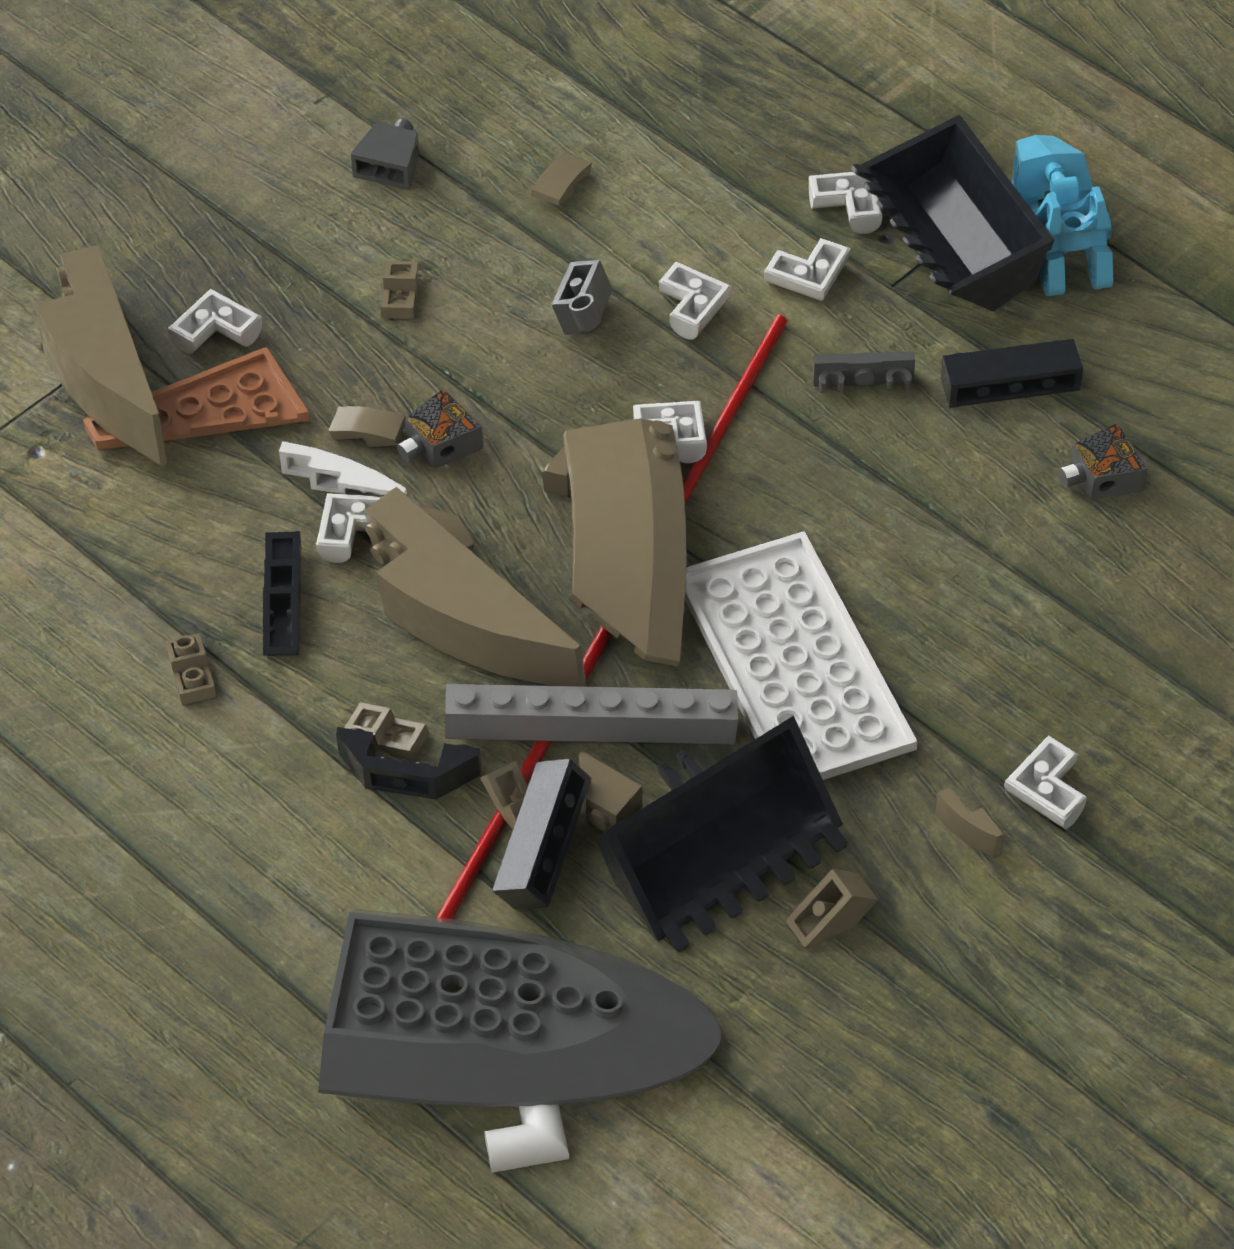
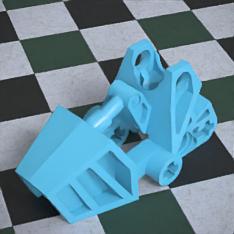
M1033 135L1018 140L1016 142L1012 184L1055 239L1051 250L1046 254L1038 274L1045 295L1059 296L1065 294V259L1063 254H1066V251H1084L1088 265L1087 274L1094 290L1112 287L1113 252L1107 246V240H1110L1112 236L1111 219L1107 212L1100 187H1093L1084 153L1055 136ZM1044 199L1039 207L1038 200Z

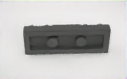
M914 351L814 355L813 386H819V391L825 393L826 386L837 385L838 392H843L844 385L868 386L886 384V388L889 391L892 390L893 383H905V390H910L911 383L914 381L915 354Z

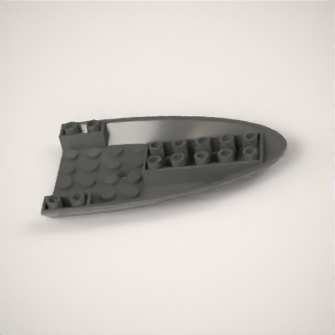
M355 909L349 912L327 1015L318 1091L322 1094L452 1106H536L540 1104L557 1105L606 1100L649 1091L676 1082L702 1068L720 1047L721 1030L708 1007L686 989L662 975L635 963L589 947L520 930L475 922ZM451 984L462 988L456 993H449L443 990L445 986Z

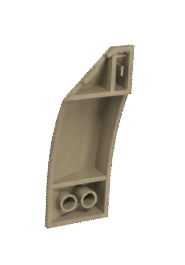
M639 418L565 430L563 440L570 478L573 519V577L570 601L579 608H589L598 615L596 622L616 638L624 636L636 647L633 652L643 660L678 666L681 653L686 589V516L682 473L673 425L659 420L651 421Z

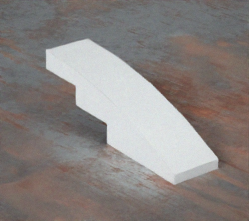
M284 441L281 444L279 456L282 474L310 478L311 489L347 495L383 497L397 487L407 495L406 488L380 472L351 459L313 447Z

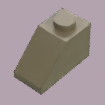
M584 751L578 755L579 767L592 778L584 800L586 818L595 828L607 831L642 808V786Z
M832 868L785 921L802 945L810 949L854 927L874 906L878 899L859 873Z

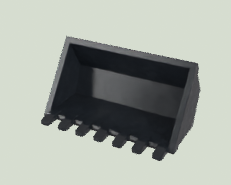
M960 114L861 165L853 164L851 166V169L857 176L868 180L864 184L866 190L881 198L876 203L879 208L894 216L889 221L892 226L907 234L902 239L909 248L921 253L916 256L918 262L922 266L934 271L929 275L931 280L936 285L946 288L951 295L994 312L1036 282L1046 254L1051 250L1055 239Z
M794 715L704 771L685 750L680 751L676 754L678 763L691 778L685 783L680 780L667 762L657 765L661 778H663L672 791L603 832V836L596 839L613 882L646 923L654 938L659 941L666 937L677 952H681L689 947V941L680 929L681 926L692 920L703 935H708L716 929L714 921L707 913V910L716 904H719L732 919L740 915L742 907L733 895L740 889L745 887L757 902L767 898L769 892L759 878L767 872L772 871L783 885H788L794 881L795 874L786 863L791 857L798 854L810 869L821 864V857L812 846L815 842L824 838L835 852H840L847 847L846 839L838 830L843 825L842 820Z

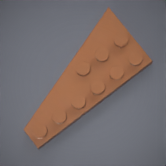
M267 347L151 392L159 413L163 441L310 421L309 411ZM91 417L83 419L84 428L97 450L129 446L106 432Z

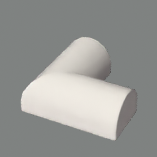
M854 172L809 176V199L812 209L846 206L850 227L858 234L872 233L880 227L882 222V212L876 204L879 200L878 197L869 193L864 187L868 180L857 176Z
M820 238L808 260L777 250L764 271V281L823 301L850 256V248Z
M675 262L659 281L660 292L681 301L670 314V324L673 330L685 339H695L728 300L732 293V286Z
M210 289L168 328L173 343L187 354H192L216 331L247 347L258 338L262 328V318L253 311Z
M700 401L633 405L634 419L659 420L673 425L680 462L694 463L702 459L706 454L707 442Z
M327 493L316 543L319 556L332 563L347 561L351 557L356 531L366 532L365 526L367 521L364 510L381 497Z
M1049 735L1005 780L1004 784L1007 792L1064 829L1070 828L1078 819L1084 809L1087 798L1060 780L1076 763L1078 754Z
M559 1104L519 1106L522 1125L484 1131L492 1173L569 1159Z

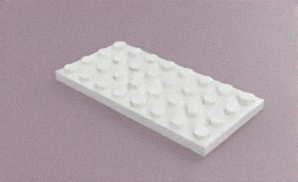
M805 531L686 567L685 601L730 690H737L738 706L755 739L794 715L823 780L917 750V739Z

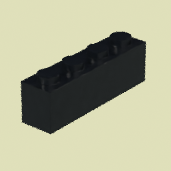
M1074 339L1055 340L944 355L942 357L941 381L949 408L1080 391L1083 366Z
M571 759L536 762L492 889L496 895L513 909L549 907L592 779Z

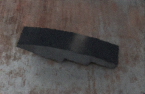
M300 531L266 532L263 587V656L299 655Z

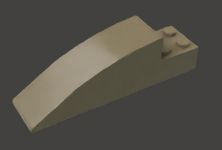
M99 245L60 253L62 267L57 268V274L61 288L66 287L64 288V293H61L62 297L35 303L44 354L54 374L81 409L106 432L159 465L167 464L159 413Z
M395 487L364 510L367 521L365 529L372 543L370 548L371 554L379 564H386V566L376 572L386 617L432 647L468 664L498 675L548 686L587 687L581 646L399 488Z

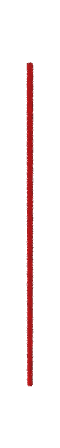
M777 315L708 435L706 439V454L702 459L694 462L683 480L685 504L788 321L783 315ZM602 626L582 658L586 680L612 636ZM536 740L526 757L520 771L527 785L531 780L536 762H541L552 741ZM498 809L439 911L437 918L453 919L507 822Z

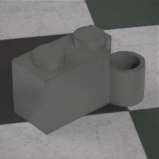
M600 260L570 262L551 304L564 335L588 334L602 322V314L613 289Z

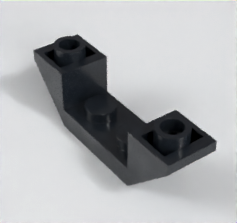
M337 727L336 730L338 753L365 789L437 800L479 777L481 774L479 748H473L465 744L453 745L444 743L437 767L423 762L411 763L393 760L389 757H375L373 732L364 731L360 728L348 729Z

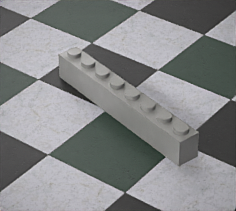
M446 684L445 739L735 744L738 725L737 690Z

